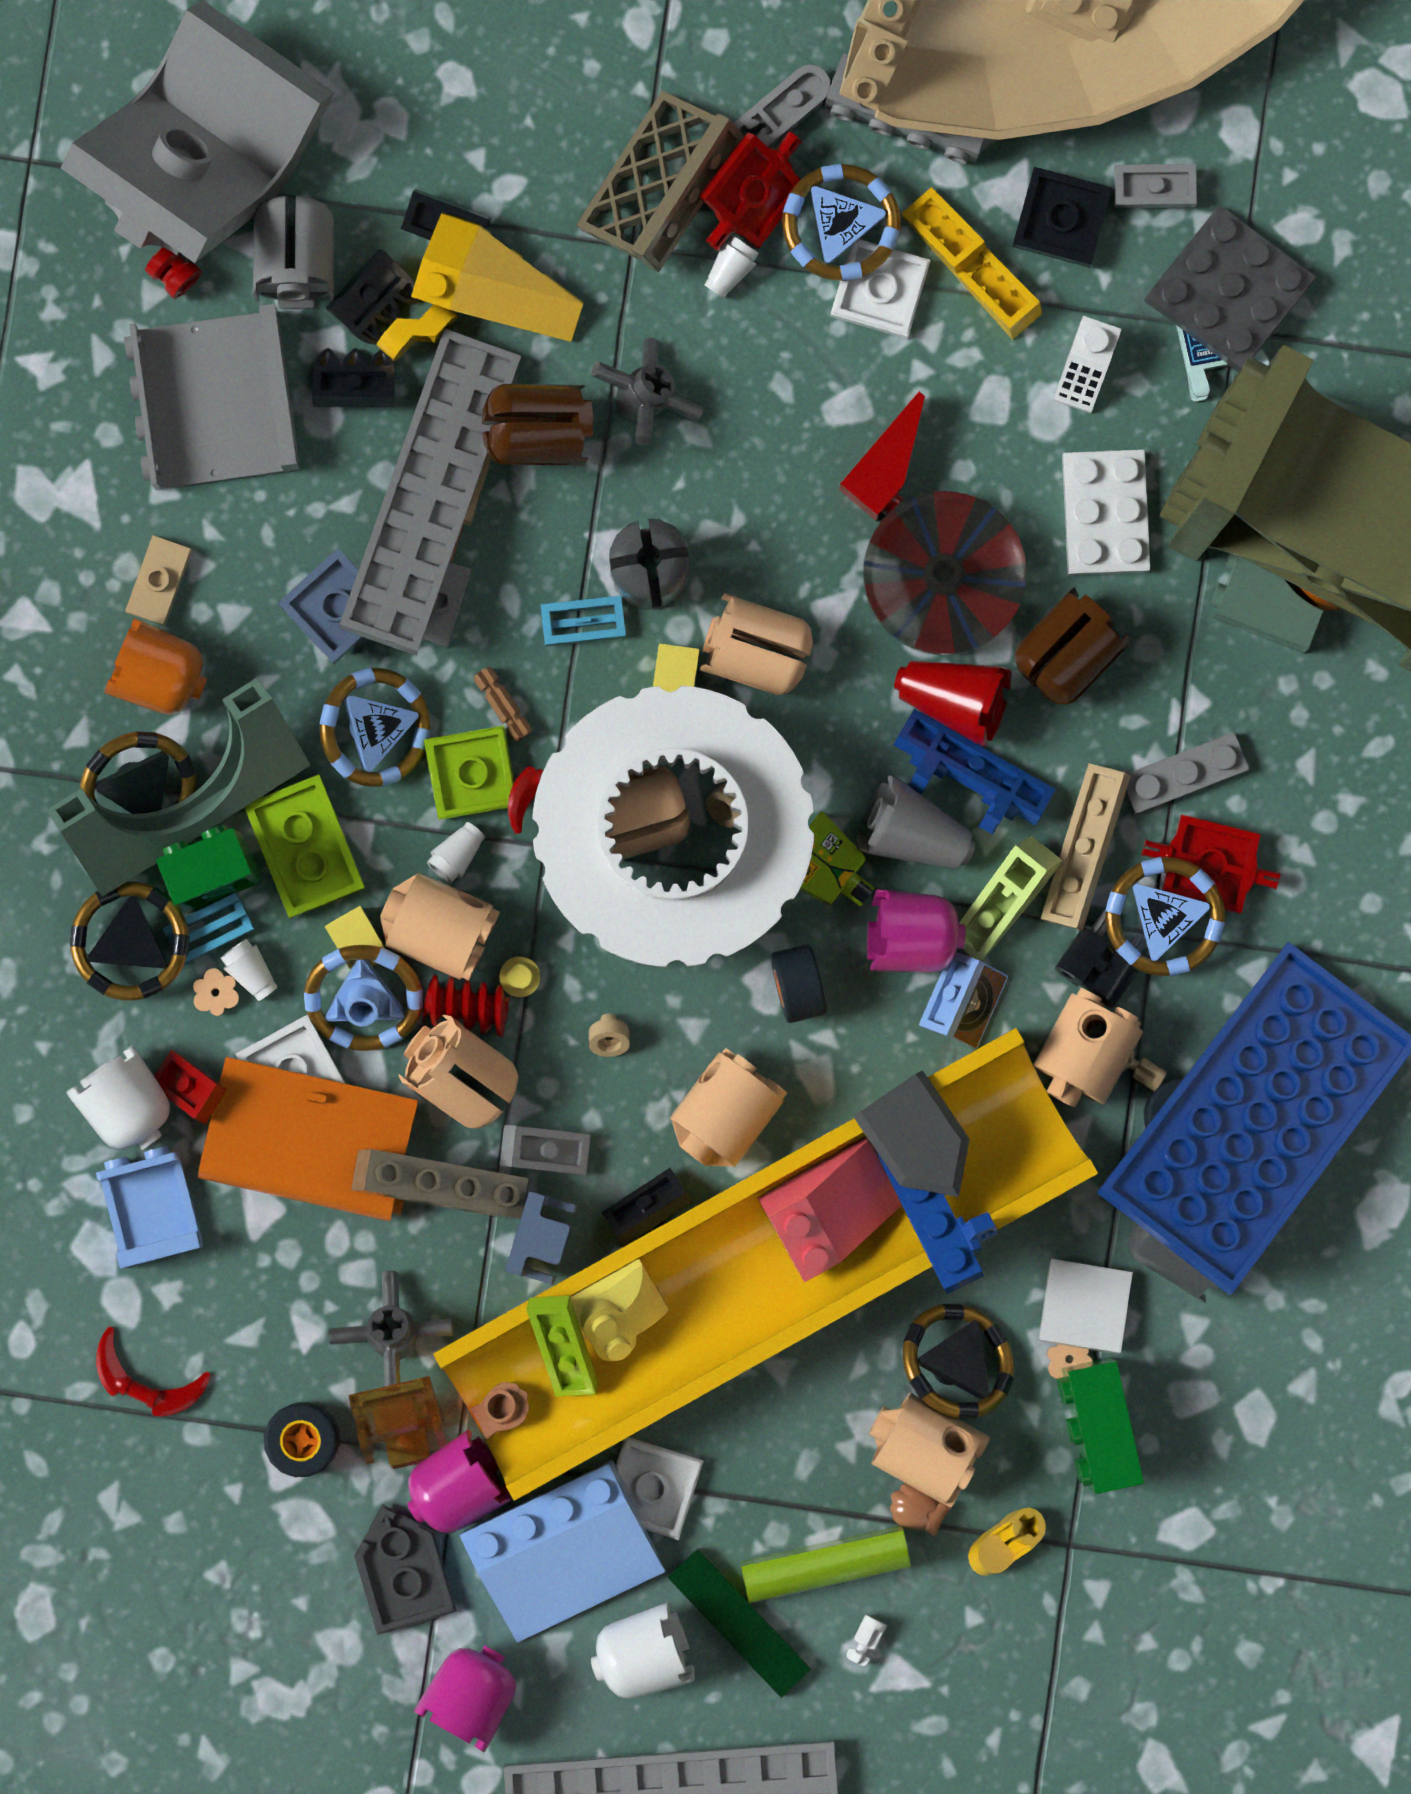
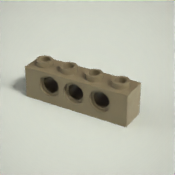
M363 1149L358 1150L351 1191L504 1219H521L529 1178L380 1150Z

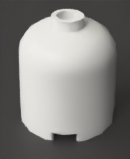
M134 1045L123 1051L127 1059L123 1060L121 1056L115 1060L110 1059L79 1081L84 1089L80 1091L75 1086L66 1093L99 1137L109 1147L127 1149L138 1143L143 1150L162 1136L158 1129L167 1121L170 1113V1102Z
M670 1602L614 1621L605 1626L598 1635L596 1642L597 1656L591 1657L592 1669L598 1681L605 1680L609 1689L618 1697L625 1699L638 1698L692 1683L695 1680L694 1666H685L682 1651L690 1649L677 1612L670 1614Z

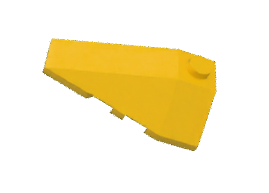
M444 212L440 215L423 256L411 295L413 298L452 311L569 342L573 340L584 305L582 300L547 274L541 273L525 261L522 255L514 249H509L493 237L492 233L483 226Z

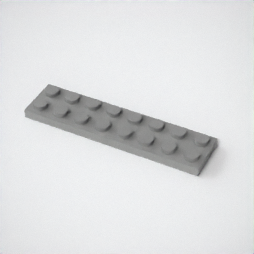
M444 329L341 618L339 629L417 655L488 453L484 446L482 433L490 431L492 425L482 424L484 404L492 389L501 384H512L521 358L520 355Z
M834 1740L504 1765L505 1794H838Z

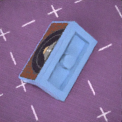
M956 952L950 965L942 970L919 1025L976 1050L1008 976L980 960Z

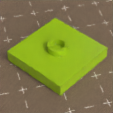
M504 725L424 739L438 820L508 808V798L514 784V776Z

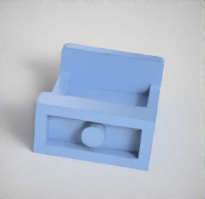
M168 1146L144 1152L146 1160L130 1163L127 1156L104 1162L106 1170L96 1173L98 1181H101L119 1250L116 1255L120 1269L204 1247L180 1152L169 1153Z

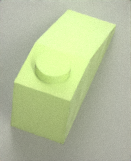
M1032 835L1016 844L959 922V924H965L966 928L963 950L974 959L983 961L1040 893L1063 860Z

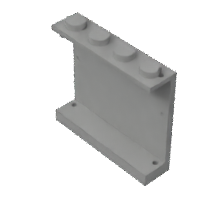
M275 304L259 306V313L139 329L135 323L129 324L131 336L124 337L127 360H134L136 376L130 377V388L133 401L140 400L142 416L135 417L138 440H145L147 456L141 457L144 481L151 480V485L155 490H163L300 470L279 313Z

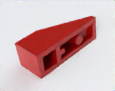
M921 392L914 396L840 483L839 491L875 521L883 513L889 516L904 500L899 494L904 486L925 399Z

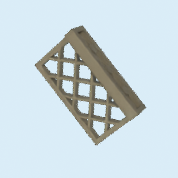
M661 91L576 226L581 231L642 261L646 267L659 273L704 203L698 196L740 143L744 135L729 118L719 113L715 116L669 93ZM671 106L677 109L679 121L661 127L659 119L666 108ZM701 123L710 125L701 139L691 142L689 128ZM681 131L684 145L665 152L663 138ZM655 141L658 155L639 161L638 152L642 146ZM686 155L687 162L682 170L677 174L669 176L667 162ZM660 165L662 179L643 185L641 171ZM634 174L636 189L618 195L616 187L621 179ZM664 189L665 196L659 206L648 210L646 196ZM638 199L640 213L622 219L620 205ZM612 208L614 223L600 228L592 225L600 212ZM642 223L643 231L634 245L626 242L624 230Z

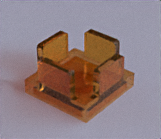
M430 1376L349 1395L360 1449L367 1465L375 1463L372 1444L385 1442L389 1464L392 1469L419 1464L430 1456L426 1435L430 1430L434 1431L439 1447L447 1445L444 1415Z

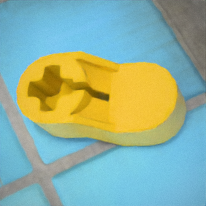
M433 304L420 319L397 318L381 336L377 346L393 361H396L415 342L438 343L444 329L449 330L456 322L458 315L452 310Z
M1030 1507L1018 1509L1007 1514L997 1525L983 1533L970 1547L968 1559L972 1569L977 1574L983 1576L998 1574L1006 1570L1015 1560L1032 1550L1045 1535L1046 1524L1042 1514Z

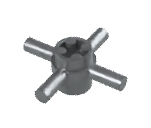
M655 338L644 340L642 367L637 368L630 375L600 361L594 364L591 372L593 377L621 388L615 397L616 405L619 412L625 418L637 423L635 441L639 445H649L652 442L653 417L658 415L664 408L694 421H698L703 413L702 406L674 394L676 388L672 375L665 368L658 365L660 342Z
M385 1271L382 1273L383 1307L373 1312L366 1326L329 1328L330 1345L369 1342L374 1351L384 1357V1392L398 1393L401 1391L400 1360L411 1354L415 1348L416 1338L454 1335L453 1319L414 1322L407 1311L399 1308L398 1272ZM388 1328L390 1330L396 1328L392 1333L394 1339L385 1340L384 1331Z

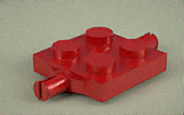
M788 132L780 145L774 150L768 148L756 135L746 133L698 197L715 212L720 222L705 240L712 248L719 251L733 232L743 238L751 247L759 249L781 221L789 193L801 180L794 173L788 161L798 146L802 144L801 139H798L795 134Z
M1182 814L1179 817L1175 836L1169 845L1145 839L1143 847L1150 849L1143 848L1141 856L1151 858H1179L1198 866L1215 882L1221 893L1225 911L1236 914L1242 913L1246 894L1253 883L1276 890L1279 884L1277 881L1281 875L1280 872L1257 868L1256 853L1261 834ZM1165 872L1162 886L1163 891L1208 903L1205 895L1189 878L1177 873Z

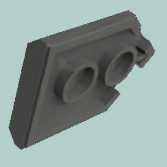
M922 1070L854 1116V1119L901 1187L959 1198L970 1139Z
M382 1504L354 1555L377 1635L457 1612L434 1531Z

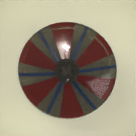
M952 491L921 494L895 507L886 515L874 531L863 563L865 595L880 625L902 644L914 650L933 655L966 653L993 640L1006 628L1016 614L1026 586L1027 568L1024 550L1016 531L1009 521L987 502L965 493Z

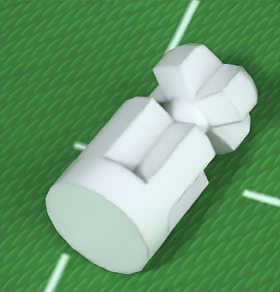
M865 1614L854 1637L859 1645L857 1649L849 1648L846 1657L852 1662L866 1667L871 1660L866 1655L868 1648L876 1650L887 1624Z

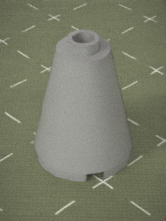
M892 775L887 776L889 784L881 782L864 814L862 822L868 824L866 836L858 833L857 848L859 851L871 855L950 869H957L961 863L964 865L968 864L976 845L975 842L971 841L972 833L902 780Z

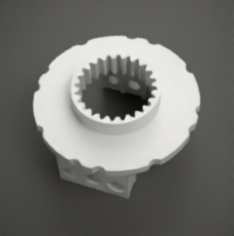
M660 686L641 689L640 693L632 699L618 696L594 709L570 729L565 735V747L560 752L551 755L540 778L532 817L538 824L539 832L537 837L533 839L536 859L545 866V875L542 879L549 894L565 918L581 934L596 936L599 939L601 948L623 959L633 961V964L639 963L656 967H667L671 962L680 961L687 967L706 964L707 960L715 954L728 957L754 944L756 940L762 937L782 917V905L786 901L794 900L807 873L814 842V833L809 829L808 819L814 811L811 794L806 792L801 785L804 772L799 761L785 739L767 720L751 717L747 712L746 705L721 693L691 686H680L676 691L667 692L662 690ZM661 759H665L669 767H673L677 759H682L685 768L689 769L696 762L700 765L701 774H705L710 770L714 771L713 782L718 784L725 781L724 795L735 796L730 805L731 811L741 814L733 821V826L742 832L732 836V843L737 849L727 850L726 858L729 864L718 863L716 866L718 876L716 878L705 874L703 886L699 887L694 881H690L687 891H682L678 884H673L670 891L665 892L661 882H657L652 888H648L647 878L644 876L633 880V868L629 866L621 869L622 855L611 854V851L616 847L615 839L606 837L607 834L613 831V823L605 820V818L615 814V808L609 802L610 800H620L621 793L617 787L619 785L629 787L631 784L629 774L634 773L639 777L642 776L643 765L648 764L654 770L658 769Z

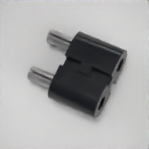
M1103 911L1091 929L1084 927L1082 931L1078 932L1055 966V970L1078 987L1080 985L1085 990L1102 999L1101 1002L1105 1006L1114 1008L1139 970L1130 965L1109 945L1110 942L1103 938L1107 931L1106 921L1104 922L1106 911ZM1136 934L1131 944L1134 947L1137 946L1136 949L1141 953L1147 944L1144 937L1141 940L1143 935Z

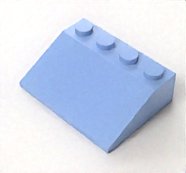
M613 1459L464 1530L459 1535L480 1579L517 1643L666 1572Z

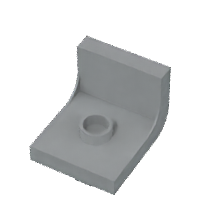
M200 0L186 10L162 62L146 86L131 102L74 141L61 169L106 200L104 204L111 208L118 217V223L114 231L140 249L147 245L161 246L176 255L181 253L196 263L251 220L260 204L277 196L298 165L334 92L204 0Z

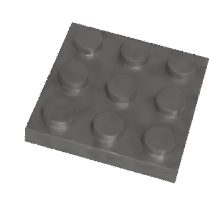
M1218 205L1146 295L1144 301L1236 371L1240 372L1248 356L1255 357L1313 284L1316 277L1221 205Z

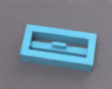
M621 595L540 605L545 647L626 638ZM605 607L615 608L614 614L550 621V614ZM607 623H616L617 626L616 629L552 636V630Z
M233 893L185 917L189 927L231 905H234L236 911L189 933V943L238 919L243 924L189 951L185 964L255 930L237 893ZM170 924L162 929L172 948L174 932Z

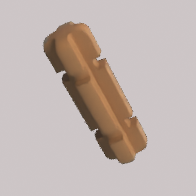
M489 666L479 671L474 676V681L481 692H486L485 698L502 724H507L506 730L512 739L517 742L527 737L532 732V728L526 718L519 715L521 711L505 686L498 683L500 679L493 668Z

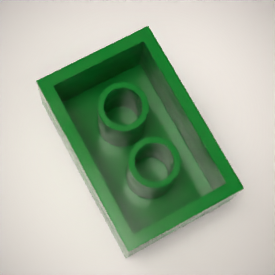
M224 825L216 826L201 833L203 840L192 845L187 844L184 840L162 849L165 856L155 860L174 906L190 913L233 893H239L263 883L246 838L234 828H225Z
M1107 1357L1062 1368L1063 1377L1057 1378L1056 1381L1061 1402H1064L1065 1405L1069 1404L1072 1418H1067L1065 1421L1070 1442L1074 1443V1446L1078 1445L1081 1458L1074 1459L1079 1483H1082L1083 1487L1088 1486V1489L1095 1495L1144 1484L1117 1361Z

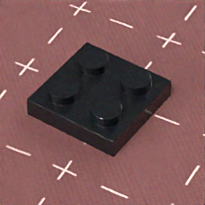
M1034 166L1012 247L1090 268L1112 187Z

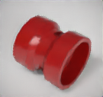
M163 247L151 258L145 267V272L153 280H160L165 285V291L174 300L184 295L196 283L202 273V270L194 262H187L181 253L176 255Z

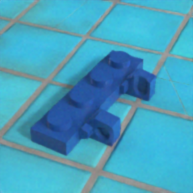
M913 709L893 744L910 754L912 758L909 763L918 767L908 784L918 793H923L934 774L941 779L944 775H947L984 796L981 801L990 807L979 827L992 835L1003 817L1013 821L1017 815L1036 825L1056 790Z
M875 1150L946 1294L984 1277L974 1255L982 1250L981 1242L998 1234L988 1212L970 1219L966 1224L962 1217L956 1219L943 1194L901 1187Z

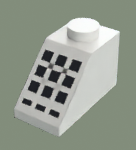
M1086 316L1082 317L1053 401L1091 414L1121 332L1120 328Z

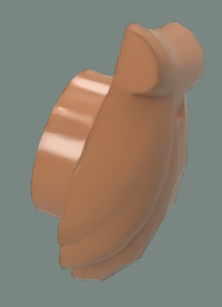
M502 1382L486 1395L481 1404L470 1408L480 1424L484 1437L490 1439L498 1431L509 1430L520 1425L525 1420L526 1414L529 1411V1405L527 1404L528 1395L526 1391L519 1389L517 1384Z
M906 1483L900 1486V1490L894 1491L891 1494L892 1504L890 1511L893 1520L900 1526L908 1529L925 1530L933 1537L938 1534L944 1517L951 1509Z

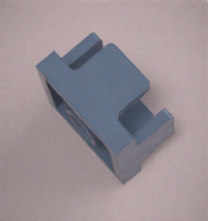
M339 548L278 602L279 606L334 665L348 652L353 654L368 640L362 636L339 629L341 618L358 573L356 566Z
M529 1191L505 1271L554 1285L557 1276L528 1268L527 1262L529 1257L555 1265L562 1262L572 1226L571 1224L545 1217L543 1215L544 1206L549 1205L576 1213L578 1205Z

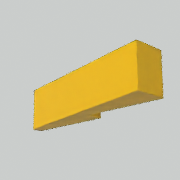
M932 187L901 213L904 220L1012 340L1043 314L1040 301L986 247L985 241Z

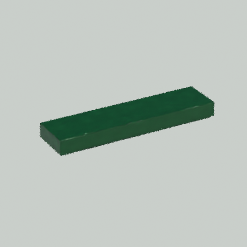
M698 1548L668 1575L667 1578L781 1698L811 1670L808 1664L749 1604Z

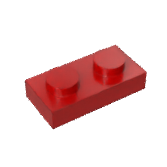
M170 1050L154 1075L166 1097L203 1124L207 1123L227 1091L225 1087L173 1050Z

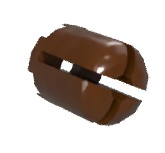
M501 384L492 389L482 410V424L492 425L490 431L482 433L484 446L490 458L502 465L584 466L589 458L581 457L585 437H593L591 400H583L581 389L585 385Z
M1075 587L1017 645L1014 654L1016 666L1023 677L1033 687H1038L1041 690V694L1049 701L1062 705L1076 702L1132 643L1127 634L1122 639L1119 638L1120 635L1113 629L1115 625L1110 620L1111 616L1085 594L1079 600V594Z

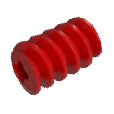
M433 974L426 992L422 1022L430 1014L432 1025L435 1027L442 1022L444 1018L442 1015H448L457 1021L463 1019V1025L469 1031H472L476 1022H479L482 1035H487L494 1024L497 1036L502 1038L504 1037L510 996L508 998L505 997L503 986L499 984L494 993L489 995L486 982L480 984L476 993L472 992L470 980H465L461 989L456 990L454 977H449L445 986L440 987L438 975Z

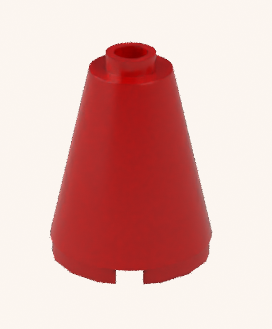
M911 660L907 667L901 666L894 682V689L899 690V699L972 742L987 747V740L992 741L1001 724L1007 701L1003 700L1004 694L1002 689L1003 687L1011 688L1012 672L1009 668L1003 666Z

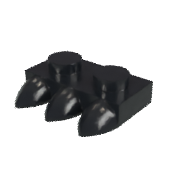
M379 249L325 309L353 336L365 343L377 345L382 334L375 318L388 324H392L397 318H401L394 297L409 304H418L419 299L411 297L415 285L413 279L384 250Z
M326 348L318 355L314 363L313 407H394L396 383L394 361L380 349L371 359L370 365H367L362 352L354 348L345 356L342 365H339L336 354L331 349Z

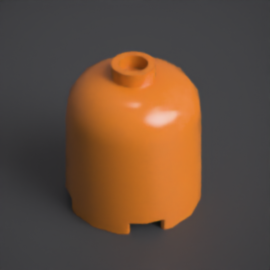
M134 618L114 664L116 667L111 679L107 682L104 693L160 714H178L186 708L191 698L199 701L208 679L201 675L203 667L202 654L190 642Z

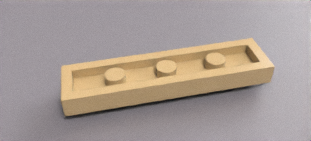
M1088 763L1059 857L1063 861L1054 873L1040 919L1083 931L1131 777L1127 773Z

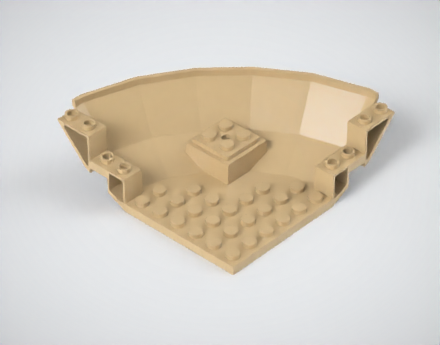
M868 0L861 17L858 16L839 94L875 110L874 117L894 127L994 140L1100 125L1195 87L1279 30L1304 0ZM889 1H894L897 6L896 12L891 16H886L883 12L884 5Z

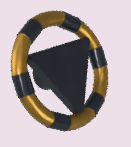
M135 731L110 740L95 752L86 764L81 777L80 788L97 804L95 789L98 793L131 814H144L162 810L169 756L174 760L182 778L181 793L174 805L196 792V769L189 754L176 741L156 732ZM134 747L162 750L142 761L123 764L116 773L96 782L98 775H100L111 758L124 750Z
M127 881L103 897L99 891H96L83 903L71 926L69 946L74 965L89 986L103 996L105 995L117 1000L134 1001L146 999L164 991L177 978L188 956L190 936L187 922L181 909L174 906L169 895L156 886L154 887L142 882ZM130 896L87 956L85 949L87 926L92 916L101 906L121 897ZM137 897L146 899L163 911L172 925L174 932L172 956L168 964ZM90 962L162 968L164 970L158 976L138 985L125 986L113 983L96 971Z
M940 1304L927 1309L910 1324L903 1341L902 1356L904 1370L910 1385L919 1398L928 1406L952 1418L976 1419L994 1411L1007 1398L1014 1380L1013 1355L1007 1338L997 1324L988 1316L966 1305ZM940 1320H963L969 1322L968 1325L918 1358V1348L925 1330L933 1323ZM980 1330L995 1349L999 1361V1374L991 1393H989ZM919 1366L932 1372L940 1383L950 1386L955 1385L981 1399V1401L955 1403L943 1398L934 1391Z

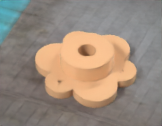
M216 968L207 970L204 974V980L198 979L193 985L194 991L197 993L194 997L195 1007L200 1011L210 1010L215 1016L222 1015L225 1008L235 1007L239 1001V995L234 990L236 985L235 979L231 976L224 977L223 973ZM214 989L219 990V995L216 997L212 994Z
M1059 1344L1050 1347L1047 1350V1356L1051 1360L1048 1365L1050 1375L1054 1378L1063 1377L1062 1368L1093 1361L1087 1355L1089 1349ZM1068 1355L1073 1357L1071 1362H1066Z

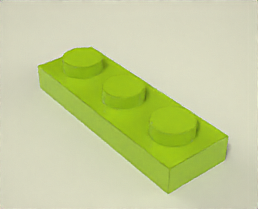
M570 1295L529 1298L526 1310L555 1396L596 1395L598 1380Z

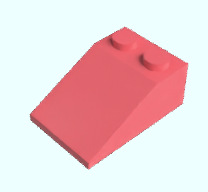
M867 1137L757 1197L804 1282L842 1262L902 1206Z

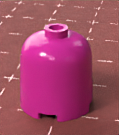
M877 889L874 892L871 905L878 906L876 922L868 921L867 959L874 960L870 967L871 971L939 972L950 965L955 957L957 948L963 949L966 937L965 924H959L957 912L952 903L946 898L937 895Z
M469 1429L420 1462L412 1470L408 1479V1489L412 1500L407 1502L411 1514L417 1522L422 1523L426 1521L429 1526L442 1533L457 1532L512 1499L506 1484L501 1486L495 1473L499 1470V1467L491 1450L479 1436L471 1440L473 1436Z
M485 1645L480 1652L470 1648H459L451 1652L444 1660L413 1712L422 1717L426 1715L427 1711L432 1712L433 1714L429 1721L469 1744L473 1737L477 1738L478 1741L474 1747L485 1753L514 1698L516 1681L512 1673L502 1665L505 1657Z

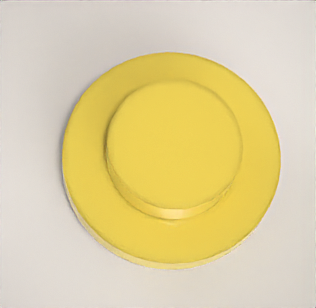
M519 956L511 958L504 963L500 970L499 979L503 989L509 995L522 998L536 991L540 983V971L531 959Z

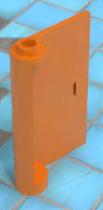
M230 1057L225 1058L219 1084L225 1087L227 1091L211 1115L198 1178L389 1222L392 1221L394 1214L401 1216L405 1200L351 1191L358 1150L374 1149L406 1155L418 1100Z

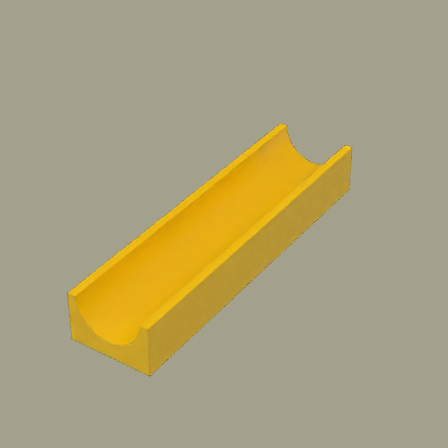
M1017 1028L1008 1031L928 1076V1079L970 1139L959 1198L944 1195L956 1219L962 1217L966 1224L970 1219L988 1212L998 1230L1098 1174L1091 1159L1079 1147L1046 1092L1028 1056L1024 1040ZM854 1118L534 1296L570 1295L571 1297L637 1259H640L669 1311L648 1329L635 1336L636 1345L626 1358L620 1361L602 1360L580 1326L598 1380L596 1395L555 1396L526 1310L528 1300L433 1353L440 1368L447 1374L463 1399L482 1435L483 1432L480 1424L470 1408L481 1404L486 1395L502 1382L515 1383L519 1389L527 1392L529 1411L526 1414L525 1420L514 1428L498 1431L490 1439L484 1437L502 1473L506 1488L514 1501L932 1267L903 1206H901L842 1262L804 1282L757 1197L865 1138L866 1135Z

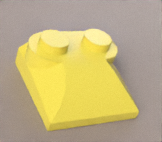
M640 1259L635 1260L570 1297L578 1323L598 1356L604 1361H620L626 1358L636 1345L635 1336L648 1329L669 1311Z

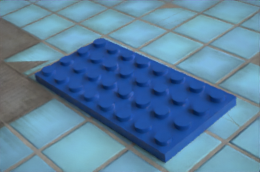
M1288 941L1097 1193L1224 1292L1231 1295L1411 1054V1035Z

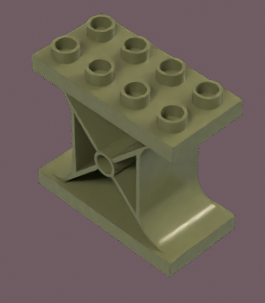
M1283 344L1268 366L1248 356L1241 371L1236 374L1232 384L1226 389L1223 397L1216 404L1196 443L1199 446L1196 454L1189 461L1184 472L1180 474L1159 514V517L1178 526L1167 547L1194 561H1197L1207 548L1217 549L1262 567L1391 635L1406 648L1398 666L1411 672V443L1345 410L1317 392L1306 380V375L1314 360Z

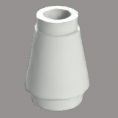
M732 235L728 243H724L720 248L708 280L704 285L725 298L728 292L757 265L754 261L759 253Z
M466 822L463 827L430 852L432 857L427 861L428 866L439 877L450 884L456 878L461 879L482 841L485 839L484 834L473 824Z
M247 939L241 941L221 957V960L226 965L223 969L250 994L254 995L258 1001L268 996L278 987L273 981L274 979L257 945L252 946Z

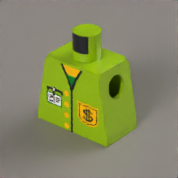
M820 811L809 825V829L814 833L813 849L806 876L799 890L829 906L834 903L840 893H843L861 907L875 889L874 886L857 874L866 861V857L824 812Z

